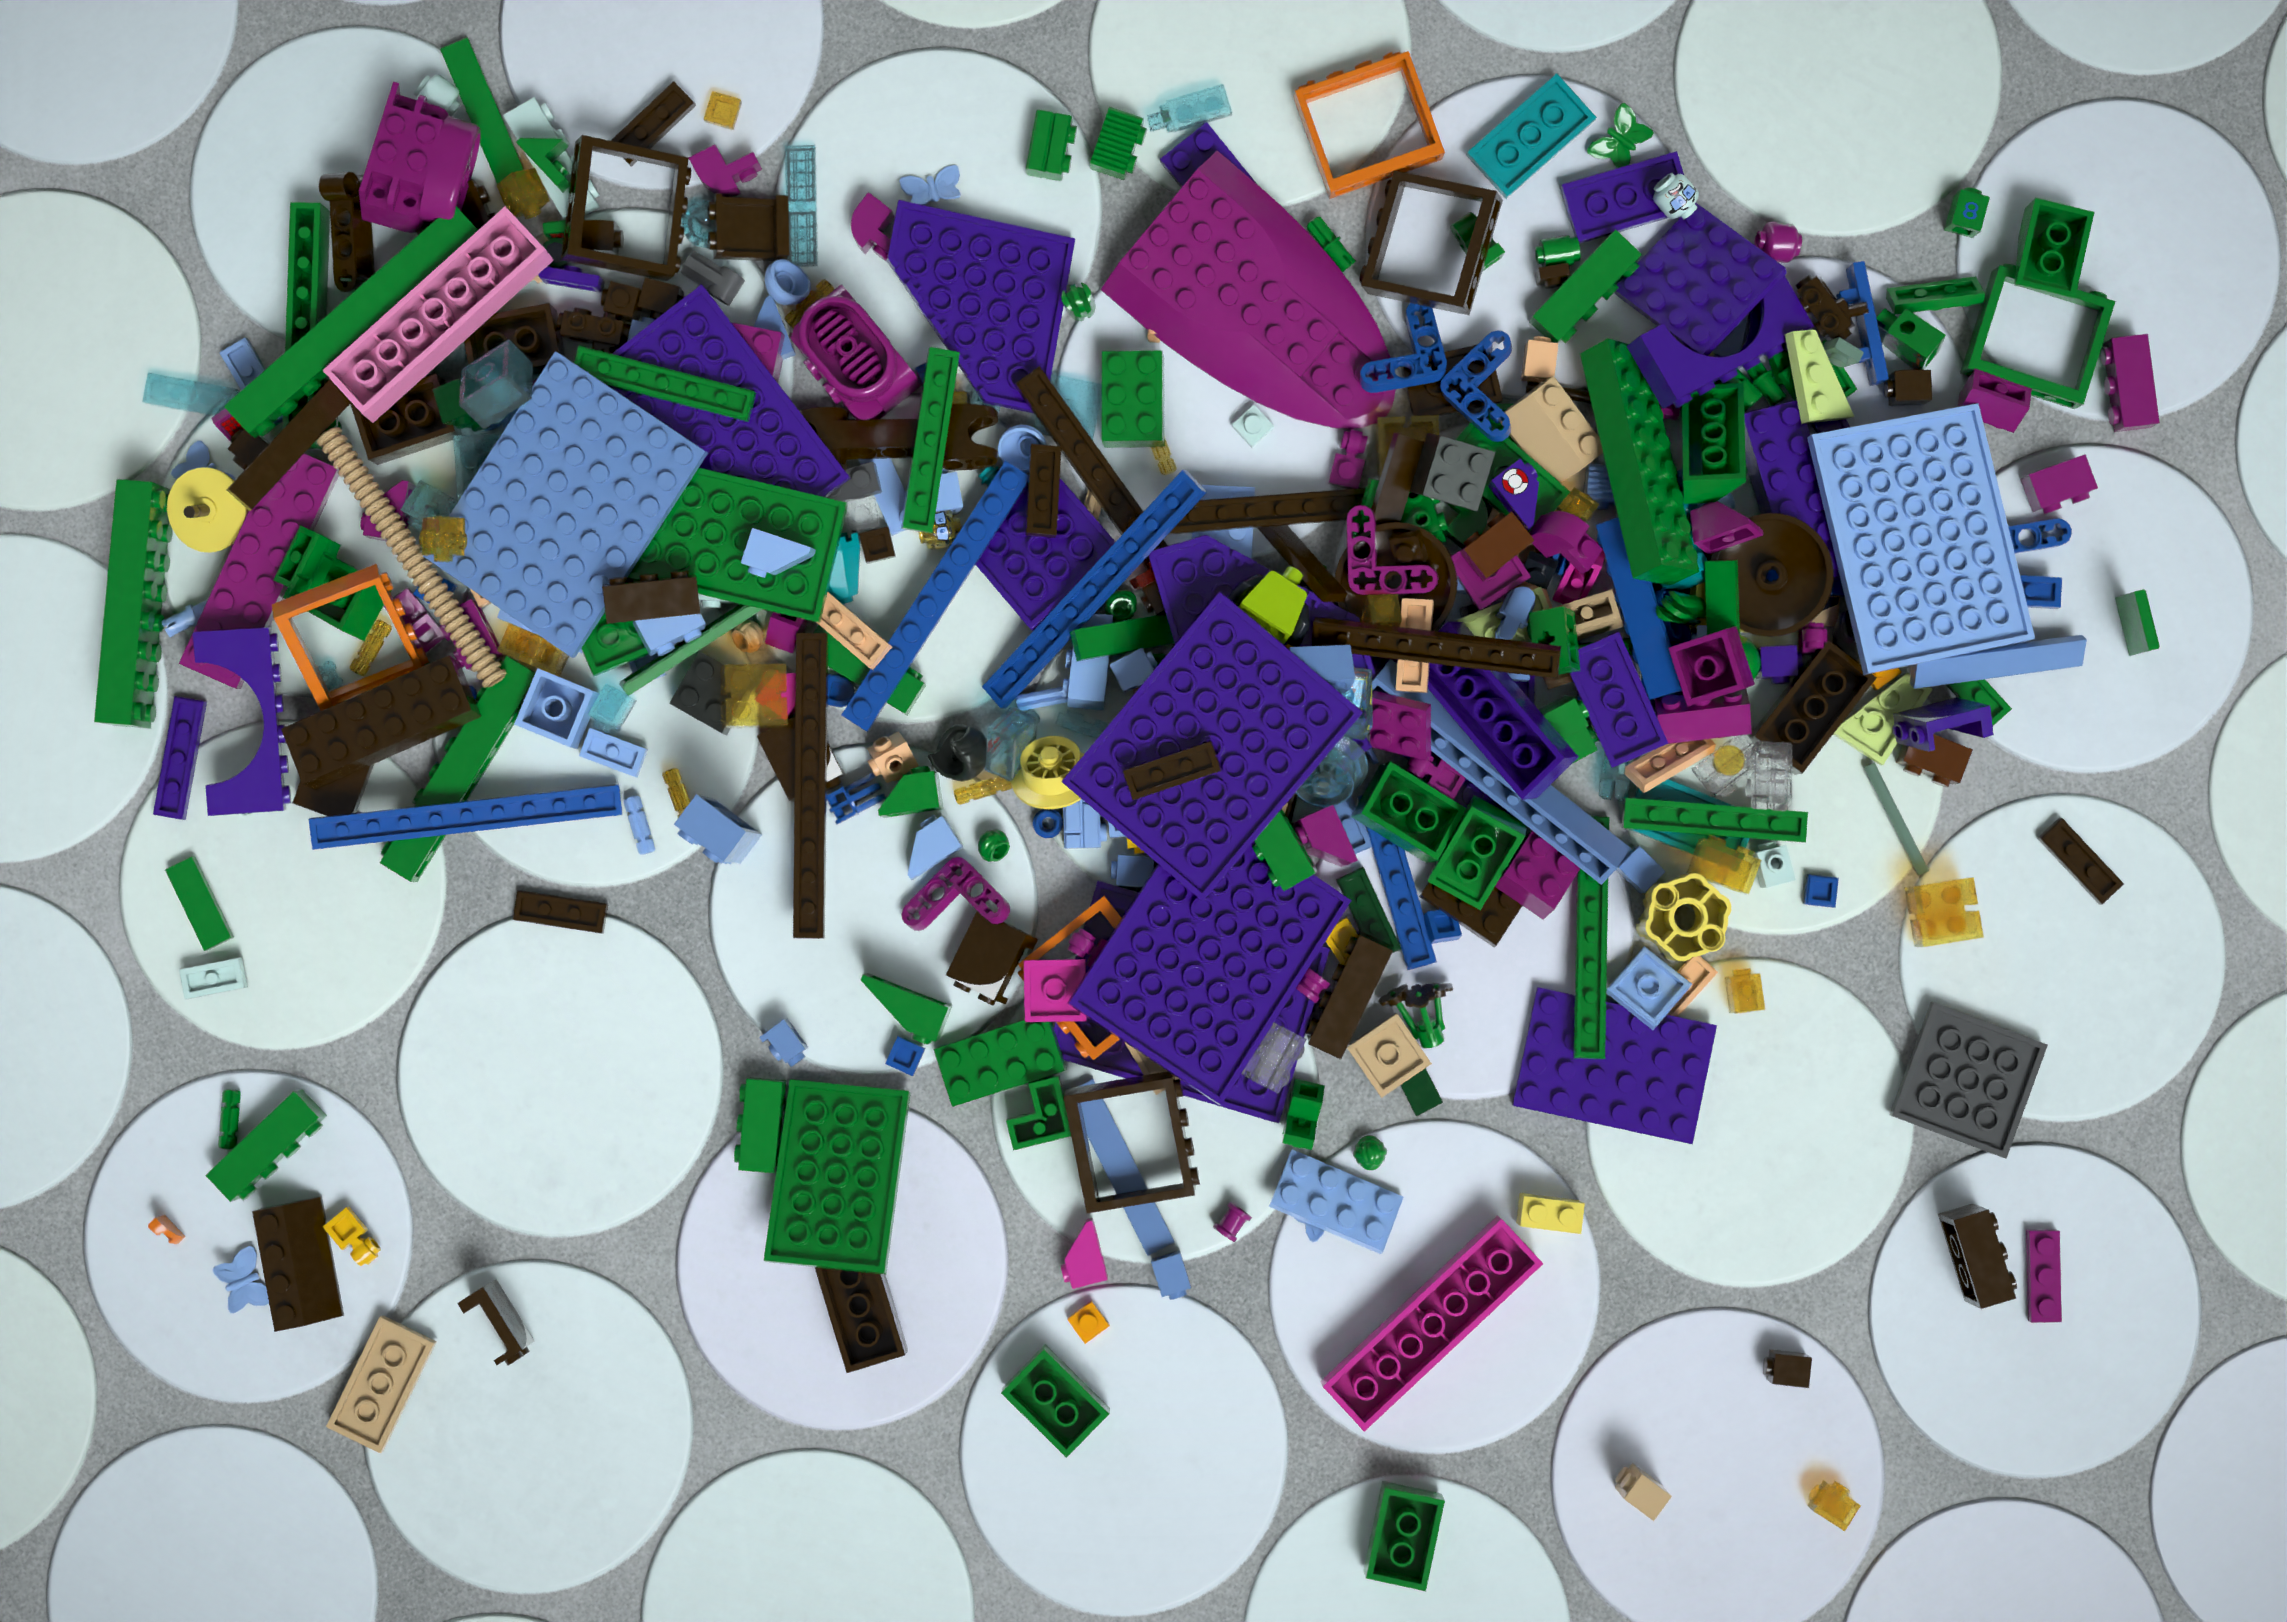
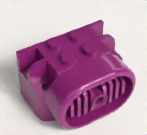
M393 82L359 188L362 220L406 233H416L425 222L433 223L437 218L452 219L455 215L456 206L461 211L469 187L467 182L472 178L479 151L480 127L477 124L450 117L445 109L427 103L426 96L419 95L418 99L415 100L400 95L399 83Z
M842 284L826 297L817 300L809 306L803 314L801 321L793 329L790 339L805 356L806 360L803 363L817 381L820 379L825 381L822 386L836 405L842 402L856 420L881 419L921 386L915 373L895 350L886 335Z

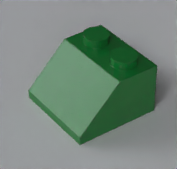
M928 766L911 768V774L904 775L878 809L879 816L888 818L944 809L939 774L931 771V768H928Z

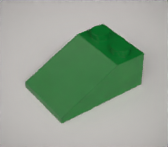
M2035 198L2025 208L2018 236L2014 286L2074 300L2095 212Z
M337 558L331 565L324 579V584L359 570ZM373 585L307 612L335 628L365 641L384 603L376 586ZM288 587L283 598L287 599L300 593Z
M1474 795L1427 881L1481 910L1526 836L1527 826L1514 816Z
M869 973L862 975L861 981L906 1031L913 1033L911 1039L926 1045L931 1044V1041L936 1042L940 1040L952 1005Z

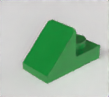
M519 138L516 141L520 148L562 193L570 187V182L565 178L569 172L556 159L568 148L563 139Z

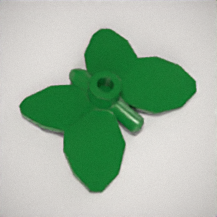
M1621 103L1615 111L1613 123L1616 130L1612 127H1609L1607 130V134L1612 137L1602 136L1593 141L1587 148V153L1594 158H1611L1617 168L1629 165L1631 161L1630 150H1636L1635 144L1647 141L1654 134L1653 130L1646 125L1636 123V115L1626 103Z

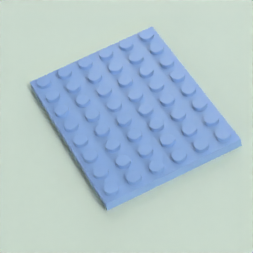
M1979 403L1812 434L1807 437L1863 675L2035 639Z

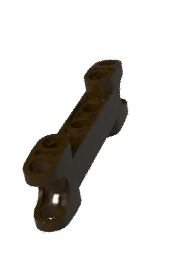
M952 404L942 468L954 471L975 470L991 467L998 462L997 449L977 444L971 440V437L978 430L998 423V411L996 409L978 404ZM817 407L799 410L845 471L847 470V459L912 458L917 419L848 420L847 410L839 407Z

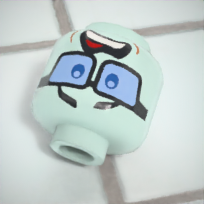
M1670 173L1654 187L1655 194L1653 200L1668 218L1675 219L1681 216L1685 219L1697 209L1695 203L1698 200L1699 192L1683 174L1674 175Z

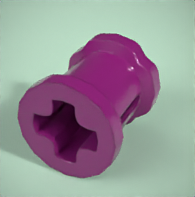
M1229 1202L1228 1211L1219 1223L1213 1225V1228L1229 1240L1235 1242L1237 1240L1236 1235L1246 1221H1250L1252 1217L1234 1203Z

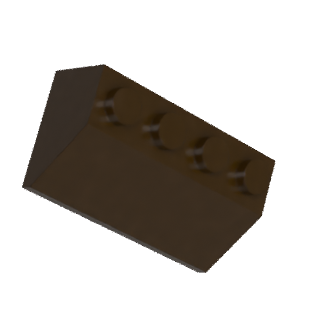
M322 1196L252 1211L274 1332L307 1326L344 1316L330 1236L323 1228L327 1224Z

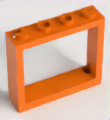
M1409 51L1401 54L1400 52L1394 54L1390 52L1383 56L1384 60L1372 63L1371 60L1364 61L1356 65L1355 70L1344 73L1343 70L1329 74L1326 77L1327 80L1315 83V80L1307 81V84L1299 86L1298 90H1295L1294 101L1329 199L1392 178L1394 171L1406 173L1443 159L1445 151ZM1401 71L1427 146L1333 178L1307 103Z
M377 564L272 604L274 620L320 711L429 663L423 647L417 649L414 643L417 635L411 622L405 624L402 615L406 613L399 597L393 599L390 590L394 588L387 572L381 574ZM375 585L410 660L329 691L292 617Z
M1103 896L1018 963L1021 970L1017 973L1024 981V960H1039L1099 911L1102 912L1114 929H1116L1122 917L1107 898ZM1075 1021L1056 1022L1065 1034L1071 1031L1078 1040L1074 1046L1084 1058L1090 1056L1094 1060L1120 1040L1114 1034H1111L1095 1047Z

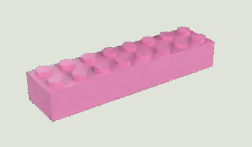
M505 206L322 371L355 407L374 423L554 260Z

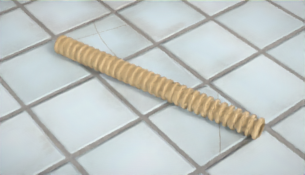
M334 427L322 433L317 440L318 445L323 446L322 451L325 454H329L327 457L329 461H334L333 467L339 469V476L344 477L343 481L346 485H350V492H355L354 498L361 501L359 504L361 508H366L365 514L371 516L370 521L376 524L375 529L378 532H382L380 535L382 539H387L386 545L392 547V554L398 555L397 561L403 563V570H408L407 576L414 579L412 582L414 586H419L418 592L424 594V601L430 602L429 608L435 610V617H440L439 623L446 626L444 630L447 633H451L450 639L456 641V648L462 649L461 655L467 657V664H472L471 670L478 673L476 677L479 680H483L482 686L489 688L500 682L507 672L504 669H500L501 663L495 661V654L489 653L490 647L484 645L486 641L483 638H479L480 632L478 630L474 631L475 625L472 622H468L469 616L463 614V607L457 606L459 604L458 600L452 598L454 594L451 591H447L448 585L446 583L442 584L443 578L440 575H436L438 571L436 568L431 567L432 562L423 557L425 552H421L422 547L419 544H415L416 538L414 536L410 537L411 531L404 528L406 524L404 521L399 520L401 516L398 513H394L395 508L393 505H389L390 500L387 497H383L384 491L378 490L379 484L373 482L374 477L372 474H368L369 469L366 466H362L364 463L362 459H357L358 453L352 451V444L347 443L348 439L345 435H341V428Z

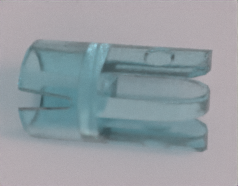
M1603 751L1598 796L1602 799L1611 800L1615 785V798H1617V801H1624V798H1629L1630 779L1625 774H1620L1621 764L1613 767L1612 773H1608L1609 762ZM1633 759L1625 762V766L1632 763Z

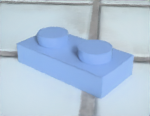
M589 728L579 756L638 777L648 749Z

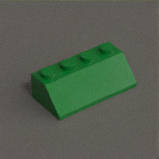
M1744 383L1715 384V388L1699 396L1698 392L1691 394L1693 399L1682 405L1684 504L1716 502L1746 482Z

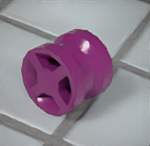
M1308 968L1296 989L1314 1003H1317L1319 993L1322 989H1327L1330 983Z

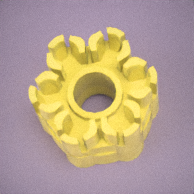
M1696 873L1681 874L1680 877H1675L1665 883L1653 884L1645 893H1642L1645 895V899H1642L1645 909L1638 919L1640 924H1636V931L1640 937H1645V939L1652 941L1658 947L1660 953H1664L1663 957L1665 959L1687 961L1692 957L1717 951L1724 945L1728 916L1731 913V903L1726 896L1720 894L1714 886L1709 884L1702 875ZM1683 904L1690 905L1696 916L1694 925L1688 931L1680 929L1674 920L1675 911Z

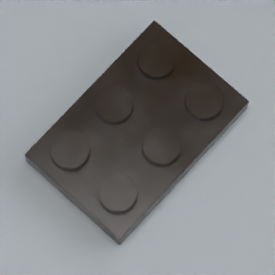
M1476 345L1444 352L1447 360L1445 375ZM1489 354L1487 357L1491 362V355ZM1433 355L1428 356V367H1431L1432 371L1437 370V367L1433 364ZM1480 360L1472 361L1468 366V370L1471 373H1480L1483 371L1485 364ZM1402 367L1404 377L1411 375L1412 372L1409 368ZM1495 370L1477 388L1492 402L1497 404L1501 403L1503 398L1497 371ZM1441 380L1434 383L1406 387L1414 422L1458 412L1443 397L1440 387ZM1449 384L1450 392L1453 390L1457 391L1463 400L1465 395L1461 392L1459 384ZM1474 400L1469 403L1467 410L1483 407L1484 403Z
M1430 882L1427 883L1419 895L1420 898L1447 914L1448 917L1459 922L1460 925L1492 947L1497 946L1522 907L1521 904L1496 887L1492 890L1481 910Z

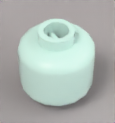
M427 75L414 92V95L417 97L416 100L419 95L426 96L427 103L445 109L450 117L455 114L461 105L457 101L459 89L441 75H434L432 77Z

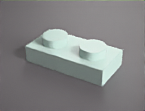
M242 958L179 970L184 999L248 987Z

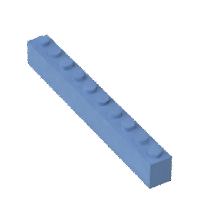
M1392 659L1387 662L1366 689L1365 699L1369 701L1371 694L1374 691L1431 704V751L1602 885L1619 867L1630 847L1552 785L1538 798L1522 800L1429 689L1427 693L1396 691L1397 663Z

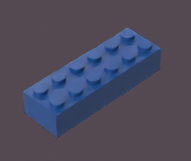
M1619 518L1597 524V541L1603 549L1607 560L1606 570L1615 586V599L1622 609L1624 629L1631 638L1633 658L1639 665L1642 674L1641 682L1648 694L1649 700L1681 692V685L1669 647L1691 641V630L1689 625L1663 621L1656 615V607H1664L1661 603L1662 598L1665 595L1670 596L1668 591H1679L1662 588L1661 583L1633 579Z

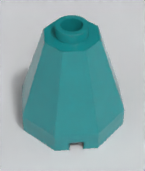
M858 530L852 531L851 538H848L847 532L841 533L828 592L842 604L854 601L853 596L858 594L861 549Z

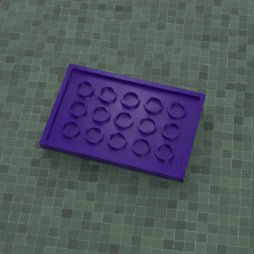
M1537 987L1512 1106L1693 1145L1717 1025L1666 1015L1658 1026L1652 1030L1622 1005L1606 1002L1605 1059L1573 1058L1575 995Z

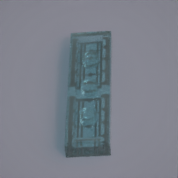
M815 145L785 146L786 195H788L790 254L787 260L798 267L818 266Z

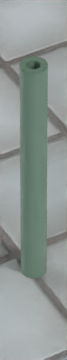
M1875 762L1865 766L1864 770L1917 875L1928 872L1929 869Z

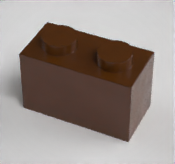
M1513 512L1507 516H1504L1502 513L1498 514L1487 523L1490 527L1488 531L1483 535H1480L1477 531L1463 542L1466 548L1463 549L1461 555L1482 581L1489 578L1535 541Z
M1933 734L1935 750L1928 752L1902 745L1896 763L1904 766L1903 771L1915 776H1920L1921 773L1932 777L1931 782L1943 787H1949L1950 784H1959L1973 751L1971 748Z

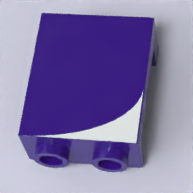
M1957 697L1893 714V734L1897 743L1928 752L1935 750L1933 734L1938 731L1951 729L1982 738L1994 735L1990 705Z

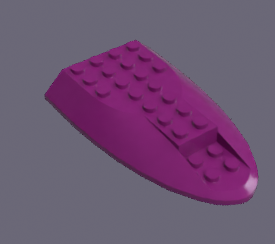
M1216 151L1194 172L1120 260L1100 289L1145 329H1151L1157 333L1154 335L1161 342L1191 364L1254 402L1295 420L1330 428L1359 429L1383 420L1388 416L1393 406L1396 389L1370 393L1365 391L1360 385V371L1366 363L1391 357L1376 321L1355 288L1312 236L1277 201L1219 151ZM1386 370L1387 379H1389L1390 370ZM1374 373L1369 374L1373 381H1378V377H1375Z

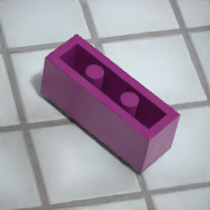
M2148 334L2115 337L2104 342L2100 350V359L2102 365L2106 367L2107 377L2104 380L2105 393L2110 397L2111 407L2108 409L2109 423L2114 427V432L2147 429L2159 424Z
M1746 688L1688 707L1684 695L1670 694L1654 699L1655 714L1668 744L1752 734L1750 702Z

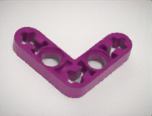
M1364 505L1355 506L1349 511L1347 516L1348 582L1352 591L1362 595L1426 593L1436 587L1439 579L1438 573L1429 565L1377 566L1376 517L1374 511ZM1359 510H1363L1364 515L1370 517V521L1364 523V532L1371 531V538L1367 536L1353 538V531L1359 532V523L1353 522V516H1357ZM1359 541H1365L1370 545L1371 552L1365 559H1360L1354 554V546ZM1406 570H1412L1410 576H1419L1422 570H1427V575L1432 576L1433 581L1428 582L1426 588L1422 587L1421 582H1411L1412 589H1406L1408 582ZM1375 571H1381L1379 578L1381 590L1375 589L1377 583L1366 584L1365 589H1361L1360 584H1355V578L1360 577V572H1365V576L1371 578L1377 577ZM1397 571L1402 576V584L1398 588L1393 589L1386 585L1385 576L1388 572Z
M955 857L949 860L905 905L901 915L903 922L914 931L924 930L961 894L986 920L992 924H999L1009 916L1010 905L969 862L962 857ZM959 868L963 872L960 876L956 873V870ZM947 879L953 884L951 887L945 883ZM983 884L981 894L971 897L973 886ZM943 887L944 894L942 898L933 901V892L937 888ZM989 899L999 908L997 912L994 913L986 904ZM925 901L931 905L929 909L924 905ZM916 912L920 915V918L917 920L913 916Z

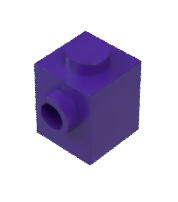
M1797 645L1757 648L1761 659V666L1756 679H1771V684L1790 683V678L1798 676V670H1802V654L1797 652Z

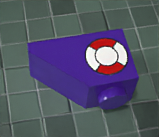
M1519 459L1492 479L1488 487L1507 512H1513L1525 529L1529 531L1534 525L1539 482L1536 479L1538 474L1528 462L1524 464Z

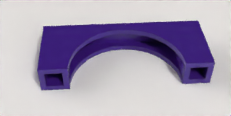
M1785 276L1749 312L1750 326L1746 341L1740 351L1734 355L1710 357L1696 353L1676 340L1664 323L1640 335L1627 345L1628 350L1662 409L1672 404L1679 408L1693 399L1691 394L1698 392L1699 396L1715 388V381L1720 379L1722 383H1725L1739 375L1738 369L1743 367L1745 371H1748L1760 364V357L1766 355L1770 359L1784 351L1782 346L1786 344L1785 334L1792 331L1809 330L1814 327Z
M271 627L193 632L195 663L218 665L240 676L257 696L264 719L261 745L250 764L239 774L226 781L205 785L208 816L286 810V804L291 803L290 785H284V773H289L288 756L282 755L281 743H286L281 731L285 725L279 724V713L284 712L283 695L277 694L276 682H281L280 664H275L274 652H279L278 634L272 633Z

